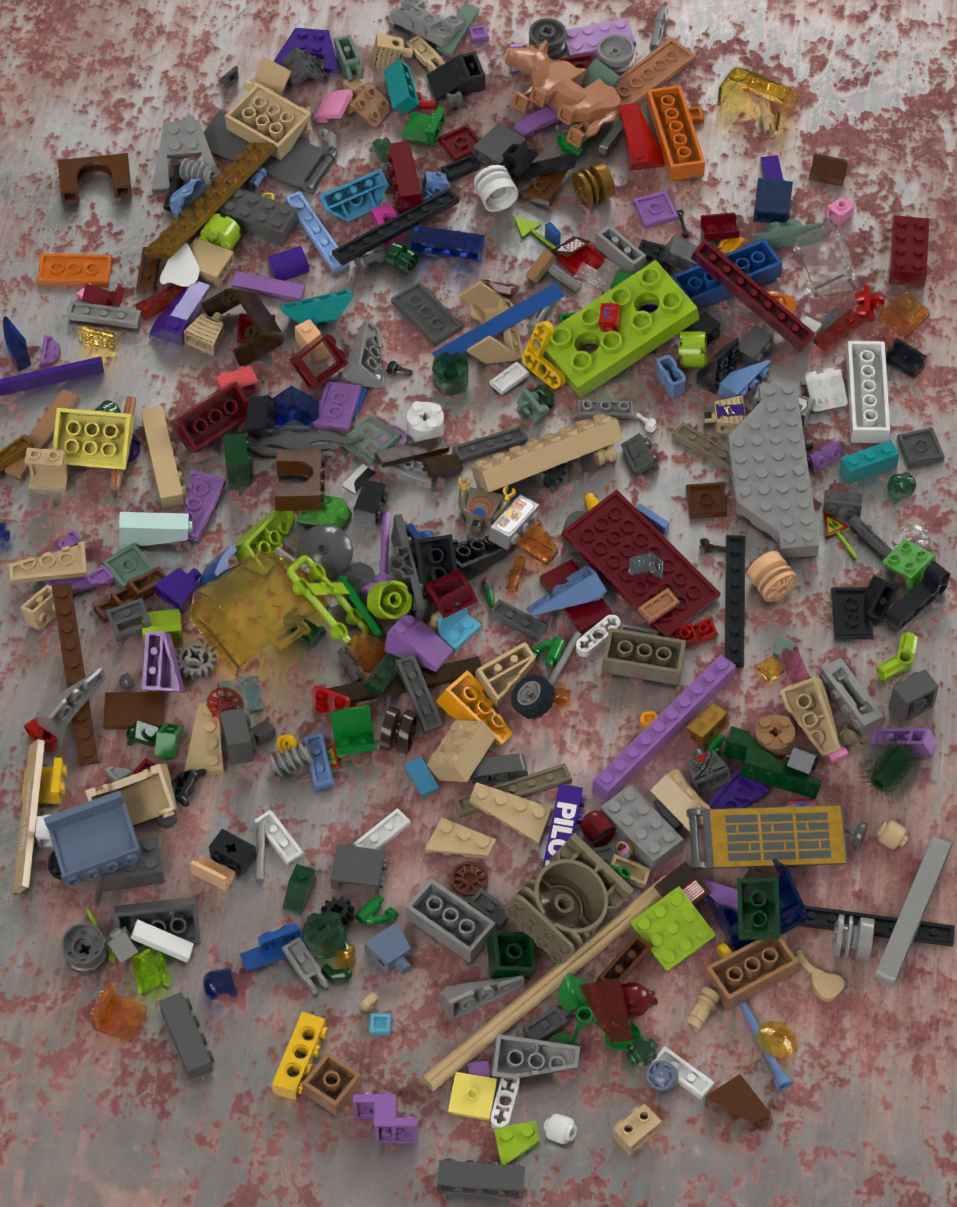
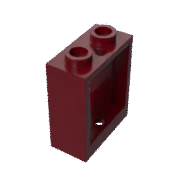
M321 333L288 359L309 389H317L348 364L345 359V353L338 349L335 344L336 340L331 334ZM323 342L336 362L315 378L302 358Z
M460 569L425 585L432 603L443 619L478 602L472 586Z

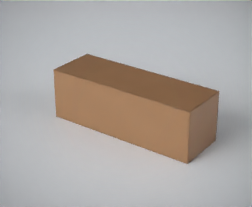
M544 249L526 273L527 279L537 285L555 261L556 257L554 254Z

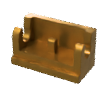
M710 703L686 727V731L692 734L689 738L705 749L716 735L729 725L728 712Z

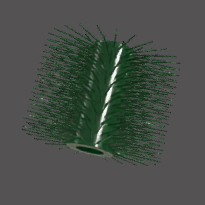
M880 741V743L876 744L877 747L874 751L875 756L879 758L875 757L874 761L866 758L863 761L864 765H866L865 767L869 768L867 769L869 775L865 777L870 778V781L865 782L871 783L870 787L874 786V788L880 790L881 795L882 791H890L893 795L894 790L898 791L899 787L901 789L905 788L909 792L907 790L910 787L909 783L912 785L914 782L911 778L912 775L918 778L916 772H913L914 774L912 775L908 774V772L911 773L912 771L910 768L918 766V764L914 763L916 761L912 757L915 756L911 755L910 750L901 746V741L900 745H896V742L893 741L895 745L889 743L888 747Z

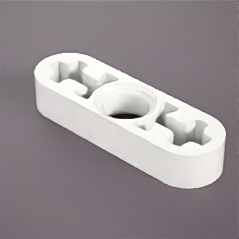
M607 615L576 642V653L581 657H588L607 642L609 628L620 629L621 621L619 617ZM597 632L602 633L603 638L596 639L593 637V634Z
M501 1078L491 1113V1126L493 1129L496 1127L502 1128L510 1124L520 1087V1078L513 1079L514 1083L511 1084L510 1091L507 1090V1081L510 1079ZM504 1096L509 1097L511 1103L504 1106L500 1104V1098ZM500 1111L504 1112V1121L498 1124L497 1119H499Z

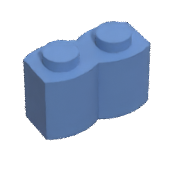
M670 355L658 358L656 377L664 385L668 396L676 398L683 395L686 378L684 373L677 368L674 358Z

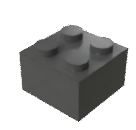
M925 669L920 672H914L908 679L900 680L893 685L889 708L903 724L934 707L939 686Z
M244 708L220 712L230 766L254 761L253 753H256L254 734L250 727L249 714L245 715Z

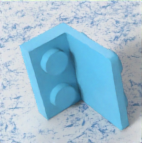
M467 607L444 619L441 614L438 617V636L454 652H457L482 629V625L467 614Z

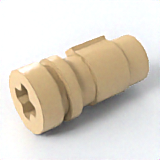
M707 987L701 989L696 998V1004L692 1007L684 1023L686 1027L692 1031L699 1032L710 1015V1011L714 1010L720 1000V995Z

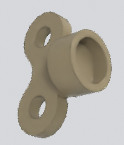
M844 723L842 731L839 733L840 743L845 746L854 744L858 749L866 750L868 747L867 743L856 734L854 727Z

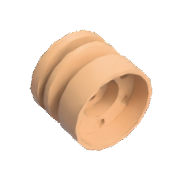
M777 551L768 552L760 556L747 570V577L755 587H758V591L766 602H774L783 598L798 582L797 575L790 566H787L786 561Z

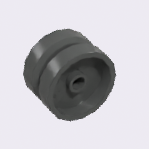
M543 18L535 21L529 29V45H541L544 40L548 41V57L558 60L564 55L566 49L565 26L560 21L552 18Z

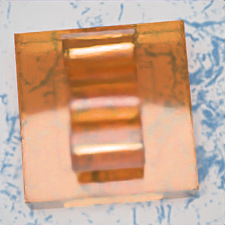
M557 682V689L554 690L556 692L555 701L552 705L570 706L571 690L565 689V683Z

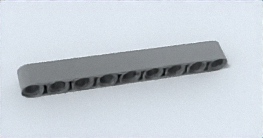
M935 836L932 837L878 965L874 980L893 987L895 986L951 851L952 842Z

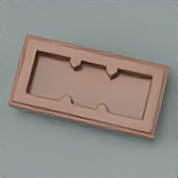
M667 588L640 606L637 611L650 625L677 607L680 601Z

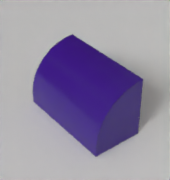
M301 246L268 256L269 270L274 279L285 281L310 272L307 258Z

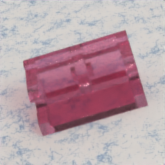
M797 645L790 651L788 648L783 649L779 656L792 685L812 678L808 674L798 652L799 648Z

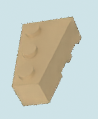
M526 642L476 669L475 678L484 687L483 692L488 699L492 700L495 709L534 666L536 656Z
M678 769L667 773L650 790L689 832V817H687L686 810L711 809L702 801ZM703 816L697 817L698 830L703 826Z

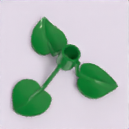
M566 974L559 987L558 1000L560 1006L565 1011L571 1012L578 1009L576 1013L578 1024L571 1039L565 1033H557L548 1042L580 1046L574 1042L581 1027H589L592 1023H595L602 1031L606 1032L604 1037L605 1043L616 1051L628 1049L641 1039L642 1035L638 1027L624 1017H611L607 1021V1028L599 1023L597 1018L593 1017L592 1010L586 1007L592 1001L593 992L591 987L585 981L572 974Z

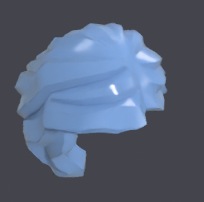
M201 178L190 180L172 194L170 208L176 219L185 208L192 204L193 199L203 192L206 186Z

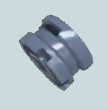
M663 1060L652 1063L646 1074L649 1084L660 1091H668L674 1088L679 1078L676 1067Z

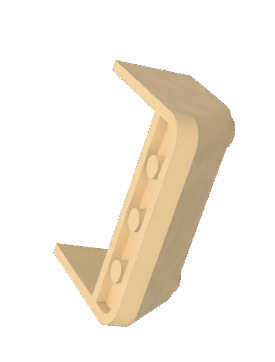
M481 281L458 295V298L470 305L471 316L475 320L480 321L481 325L514 306L511 301ZM518 323L494 337L487 336L468 348L467 352L485 364L517 361L523 355Z

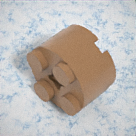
M764 716L760 718L756 726L754 740L772 756L782 760L786 757L789 749L792 750L795 729L787 716Z

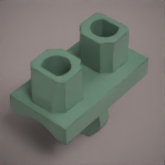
M524 388L521 391V397L517 400L519 406L516 411L519 415L526 414L534 424H539L541 418L547 416L549 407L546 404L540 405L538 403L539 395L536 391L529 392L527 388Z

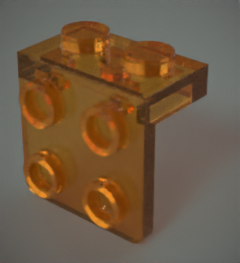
M909 292L903 293L888 309L883 304L877 308L880 314L878 316L884 324L888 323L891 326V330L896 335L900 334L904 339L930 316V312Z
M108 983L105 990H101L98 997L99 1002L96 1007L92 1008L89 1018L91 1019L93 1030L131 1042L147 1011V1007L145 1004L117 995L116 986Z

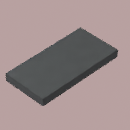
M420 281L391 298V303L433 347L463 330V325Z

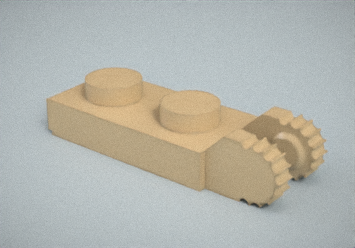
M419 35L405 43V48H412L413 55L425 67L427 66L430 72L437 69L433 62H436L438 67L445 64V61L442 60L439 54Z

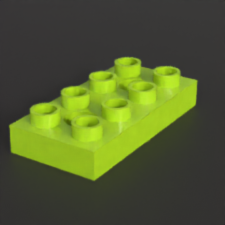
M654 260L555 326L544 355L550 363L563 372L566 382L581 399L700 319L698 308L662 266ZM601 303L620 305L622 314L619 332H603L600 330L599 315ZM646 304L658 306L657 310L651 314L646 311H638ZM586 344H596L599 346L591 354L586 351H579Z

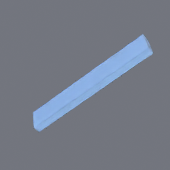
M298 191L284 197L287 205L297 208L298 222L332 272L335 273L349 267V263L341 266L332 255V250L338 248V246L303 194Z

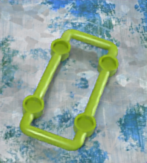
M307 555L300 556L287 568V575L294 583L292 587L293 592L296 595H304L331 626L330 635L333 639H342L350 648L357 647L370 633L369 627L363 621V617L357 608H352L341 594H331L347 612L345 617L347 623L357 625L362 630L352 640L347 635L348 630L345 625L336 622L310 591L307 585L308 582L304 578H299L295 573L305 563L309 568L308 576L312 581L329 582V579L325 576V569L320 564H315Z

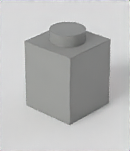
M126 926L111 931L107 942L121 963L138 953L139 945L136 941L130 939L131 934Z

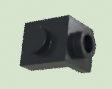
M568 464L558 465L552 474L542 471L540 473V483L544 487L556 491L561 483L566 482L569 473H567Z

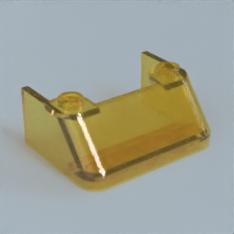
M734 67L719 86L717 106L720 107L735 85L741 86L782 104L777 111L775 130L779 131L798 104L799 93L792 88L747 69Z

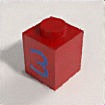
M601 303L599 315L601 331L619 332L622 314L619 304Z

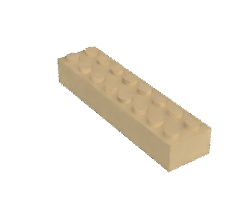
M600 413L594 415L593 419L589 421L581 420L577 422L576 426L571 428L570 426L563 427L558 433L545 434L540 440H530L526 442L525 446L512 447L507 453H496L489 460H478L475 462L476 465L471 466L477 487L491 492L624 439L617 418Z

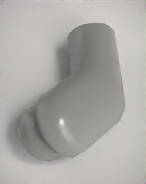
M325 128L321 129L319 135L322 140L328 143V150L336 151V135Z

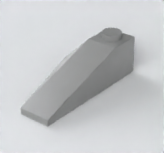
M98 668L49 700L44 707H40L35 716L38 725L57 737L106 679L103 669Z
M520 975L457 984L453 987L448 986L439 993V1002L448 1019L452 1022L524 988V977Z

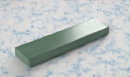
M466 3L463 4L456 16L465 21L464 28L454 35L448 45L444 47L437 46V53L452 58L468 32L469 27H471L479 14L478 7Z

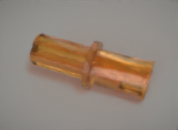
M516 556L513 568L509 571L510 577L506 586L509 592L515 593L518 591L520 580L524 576L522 571L526 558L523 556Z

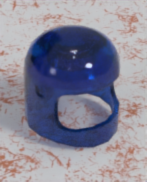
M231 967L211 970L205 974L203 988L209 999L217 1000V996L223 993L230 994L231 998L238 997L233 983Z

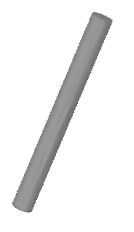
M575 631L547 680L552 686H554L576 647L577 640L582 636L578 631Z

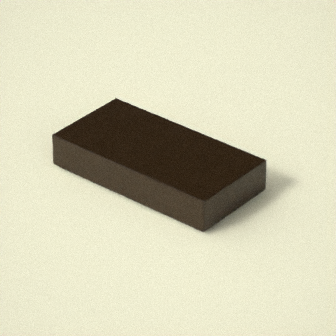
M456 454L424 459L422 463L430 478L459 473L463 470V466Z

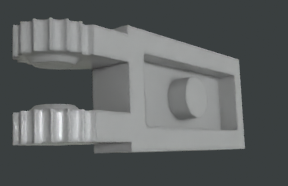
M300 937L282 947L285 956L313 995L318 993L316 986L311 981V978L314 976L317 977L324 989L329 986L321 973V968Z

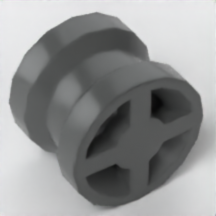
M460 91L455 92V94L446 93L448 110H453L455 107L463 108Z

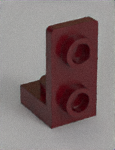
M86 284L82 301L90 304L119 307L122 303L125 288L118 286L115 291H108Z

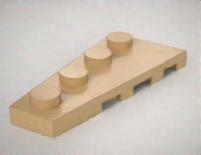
M78 542V545L73 547H62L60 551L54 553H43V556L35 559L31 557L9 564L10 584L87 576L85 542Z
M218 702L198 704L184 771L205 769L207 771L206 775L224 774Z
M477 782L469 800V803L499 819L501 823L515 829L517 833L523 837L526 836L539 846L551 807Z

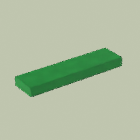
M341 575L337 578L338 581L342 582L349 591V598L375 637L383 642L387 638L385 631L375 616L368 611L367 604L351 580Z

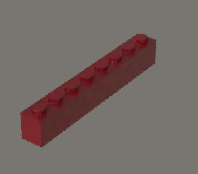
M706 239L695 249L691 257L694 262L799 352L812 340L815 333Z

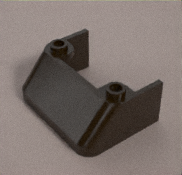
M227 288L201 303L206 315L212 317L215 312L222 315L241 304L254 323L244 332L247 342L232 350L239 367L246 366L281 346L284 342V335L257 293L253 291Z

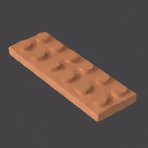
M671 37L620 76L621 79L616 87V91L620 96V105L640 103L647 97V90L661 87L694 62L696 55Z

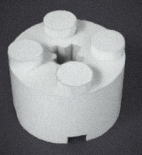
M419 401L412 404L407 413V432L413 438V441L418 442L443 436L444 414L439 404Z

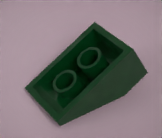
M779 878L737 879L739 941L781 939Z

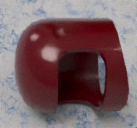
M601 811L589 812L580 823L581 831L596 848L604 847L610 843L616 832V827ZM610 828V833L604 839L594 843L595 839L603 831Z

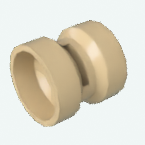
M613 444L593 451L596 463L599 466L607 461H617V453Z

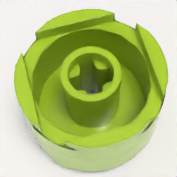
M214 214L200 232L199 239L231 251L241 237L239 233L241 229L232 218L228 216L223 218L220 217L221 214Z
M702 331L680 332V342L682 344L679 345V356H683L680 357V368H702L707 363V333Z
M397 580L374 583L367 596L368 611L379 619H398L406 615L412 605V596L408 592V587L403 582Z

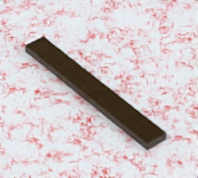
M479 657L445 663L437 672L428 668H421L420 670L429 688L452 683L467 670L475 677L476 669L482 665ZM399 673L329 688L331 691L349 697L350 704L407 692Z

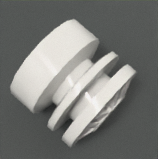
M491 165L481 170L475 176L474 187L488 211H503L512 206L517 200L518 190L504 166Z

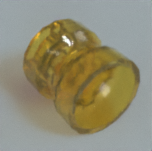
M349 942L337 945L335 949L337 966L339 968L351 969L356 963L355 947Z

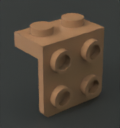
M368 82L363 88L359 86L353 93L355 97L351 98L343 114L348 117L355 111L371 127L376 128L392 109L391 102Z

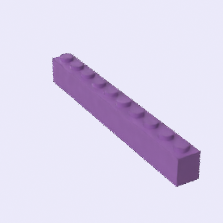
M720 655L593 780L592 792L605 802L612 799L734 679L736 665L723 655Z

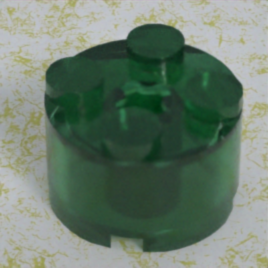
M443 352L436 356L432 365V381L435 388L447 396H452L466 388L469 383V366L467 359L462 354Z
M336 912L312 913L307 917L308 921L302 928V936L311 954L317 959L332 958L336 956L335 953L340 949L343 951L347 947L349 937Z

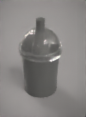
M655 800L656 806L654 809L678 832L683 827V824L662 802L659 803Z

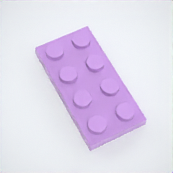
M627 18L567 29L565 41L569 57L590 53L596 55L599 41L611 34L626 36L636 47V41Z

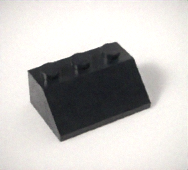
M452 534L414 539L412 541L415 568L419 584L422 583L424 589L423 598L429 597L425 585L457 570Z

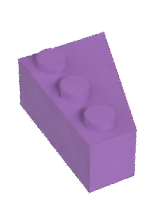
M146 631L142 690L186 693L170 633Z

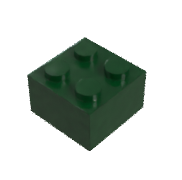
M246 434L223 436L228 487L251 485L250 478H254L250 441H246Z
M493 931L487 939L490 979L522 975L524 980H530L536 972L533 939L523 932Z

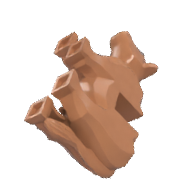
M544 40L541 45L525 44L519 48H508L504 54L505 64L518 69L525 75H531L533 81L532 87L527 92L521 93L516 91L514 93L512 106L524 113L527 109H532L535 106L542 108L547 104L557 112L556 117L567 125L572 123L574 125L578 124V126L569 128L566 138L567 142L576 148H579L586 139L596 135L600 128L621 116L619 109L620 96L616 89L606 85L600 78L586 88H582L581 85L586 69L576 68L568 61L550 59L547 55L548 41Z

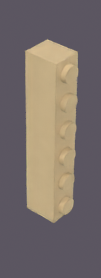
M163 406L142 409V422L162 509L184 505L183 497H187L185 486L180 484V482H183L181 471H177V467H180L178 456L173 454L176 452L174 441H170L173 435L171 427H167V423H169L168 413H164Z

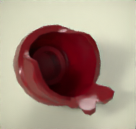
M637 982L623 984L618 988L615 995V1001L620 1011L633 1017L643 1015L648 1010L649 1004H658L657 998L654 997L655 991H650Z

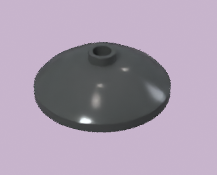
M322 524L310 528L302 535L297 545L296 557L298 559L302 555H307L315 564H320L325 569V576L332 580L342 575L348 569L353 557V546L348 535L342 529L334 525ZM325 547L324 552H319V549Z

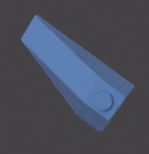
M586 565L566 578L568 582L555 586L551 595L546 594L526 609L534 616L591 602L592 600L597 601L607 591L597 573Z

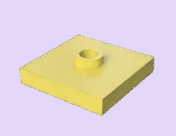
M456 1072L448 1114L490 1121L497 1079Z

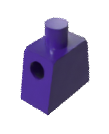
M195 568L188 574L182 569H176L155 584L156 595L173 608L180 609V613L184 614L200 592L197 580L201 577V573Z

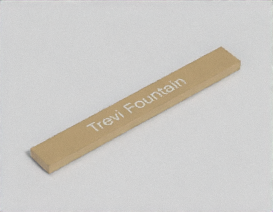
M40 739L29 745L13 886V892L18 894L29 888L45 744Z

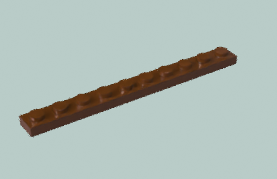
M71 583L52 586L67 689L86 677ZM88 699L72 718L79 767L99 763Z

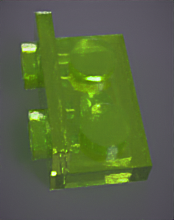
M149 948L130 958L141 995L146 996L161 987L166 990L171 988L169 982L170 975L166 971L164 965L165 958L161 952Z

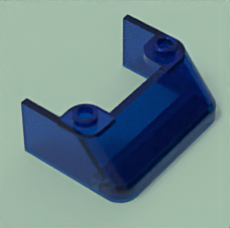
M775 858L772 861L780 881L782 935L802 924L807 917V911L789 869ZM710 895L706 896L718 926L736 951L756 941H739L738 916H736L732 909L722 908Z

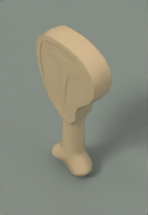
M803 950L796 951L795 958L798 960V964L811 974L812 987L817 996L825 1002H831L838 998L845 987L843 978L837 974L825 973L821 969L815 968L805 958Z

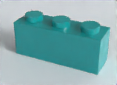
M398 59L384 70L385 82L388 86L392 108L394 111L406 115L419 105V100L410 66Z
M890 440L842 457L839 472L848 485L897 467L900 454Z

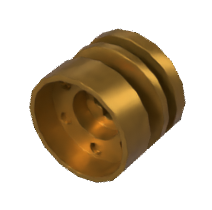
M603 162L590 165L588 170L583 168L580 171L573 172L572 184L575 194L585 207L591 206L592 203H598L599 199L605 200L615 195L613 177Z

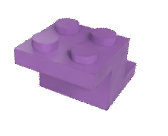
M360 1092L353 1094L354 1120L374 1119L375 1143H418L417 1118L408 1115L397 1118L396 1094H391L390 1092H381L379 1094Z

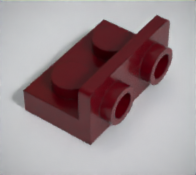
M735 212L700 216V228L704 240L739 238Z

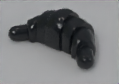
M191 769L180 772L171 782L175 800L184 807H188L190 804L188 797L193 793L194 786L199 777L205 776L207 771L205 769Z

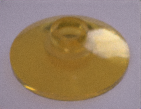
M768 1021L763 1023L757 1031L759 1046L764 1052L773 1057H788L794 1053L797 1047V1039L794 1032L783 1023Z

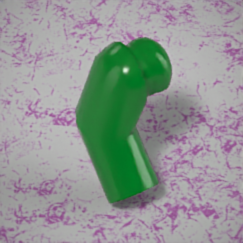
M718 733L707 745L708 751L714 750L721 758L723 752L720 751V746L726 740L725 737Z

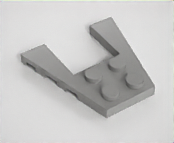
M199 120L164 123L152 192L168 191L167 158L202 155L203 163L211 164L213 168H216Z

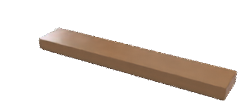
M64 389L61 390L28 436L35 445V448L44 449L54 435L57 408L72 409L79 400L78 395ZM26 454L5 468V473L22 479L29 470V466L24 463Z

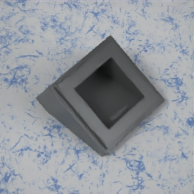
M234 66L219 80V83L228 88L238 80V66Z
M266 720L251 728L254 738L259 745L276 736V729Z

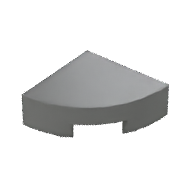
M111 766L104 769L105 774L112 782L132 775V772L127 768Z

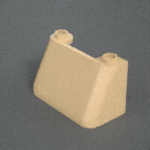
M157 764L151 766V769H145L140 773L85 791L88 801H92L120 790L125 799L133 826L162 815L163 818L175 815L174 811L177 810L170 774L166 764Z

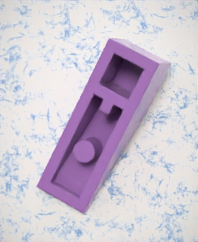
M875 728L870 743L872 747L880 743L878 739L881 738L883 740L881 737L883 735L885 737L884 742L888 745L889 740L894 745L893 741L896 742L897 740L899 745L901 741V746L906 749L908 748L911 755L915 756L914 758H933L937 740L929 728Z

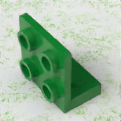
M438 106L436 113L433 112L432 116L412 112L402 133V139L434 147L445 124V108Z
M369 705L330 712L337 756L376 751Z

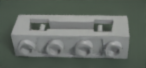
M841 658L821 667L819 678L822 679L824 687L826 686L830 691L832 699L841 706L843 714L849 717L855 730H858L863 736L882 726L884 715Z

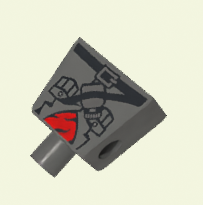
M702 749L693 751V758L688 760V765L698 796L733 781L728 766L714 750H709L705 753Z

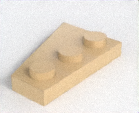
M442 817L425 848V853L432 854V852H438L449 856L451 854H458L464 857L488 859L496 845V839Z

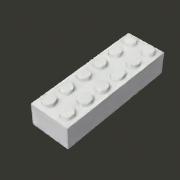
M848 341L846 366L851 443L887 442L890 434L885 342Z

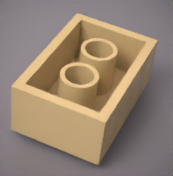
M456 720L442 739L437 750L432 754L427 766L438 780L467 782L496 736L484 721Z

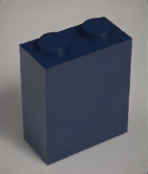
M758 178L753 222L782 223L789 220L793 181Z

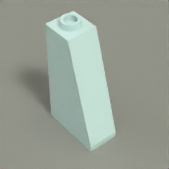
M120 512L119 549H124L133 543L137 547L188 540V533H192V521H188L189 514Z

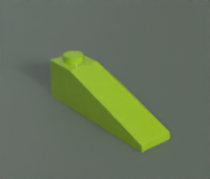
M274 509L233 544L237 548V551L233 554L240 564L262 575L266 574L277 561L273 557V552L276 548L283 547V539L289 533L295 519L293 511H275Z

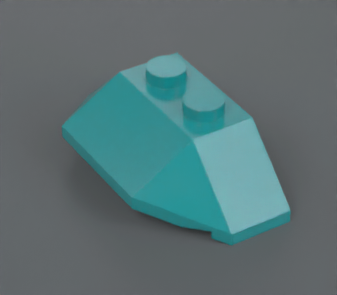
M348 288L279 306L283 314L301 324L310 319L316 326L317 323H329L339 318L353 298V293Z

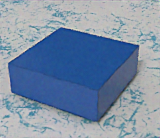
M551 222L545 224V237L555 247L560 245L561 232Z

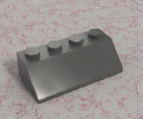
M196 896L115 906L116 928L121 929L126 926L130 934H132L138 919L191 943H201ZM136 941L139 945V950L152 949Z

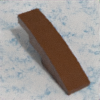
M158 566L127 581V586L110 593V599L95 605L93 611L103 623L109 621L106 610L143 598L144 601L156 592L155 584L167 575Z

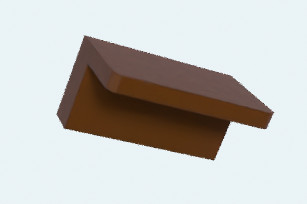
M814 153L809 180L843 187L848 160Z

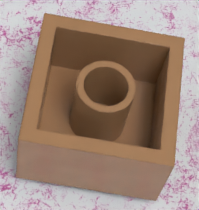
M327 1052L303 1081V1094L335 1116H338L353 1097V1094L362 1086V1076L359 1072Z

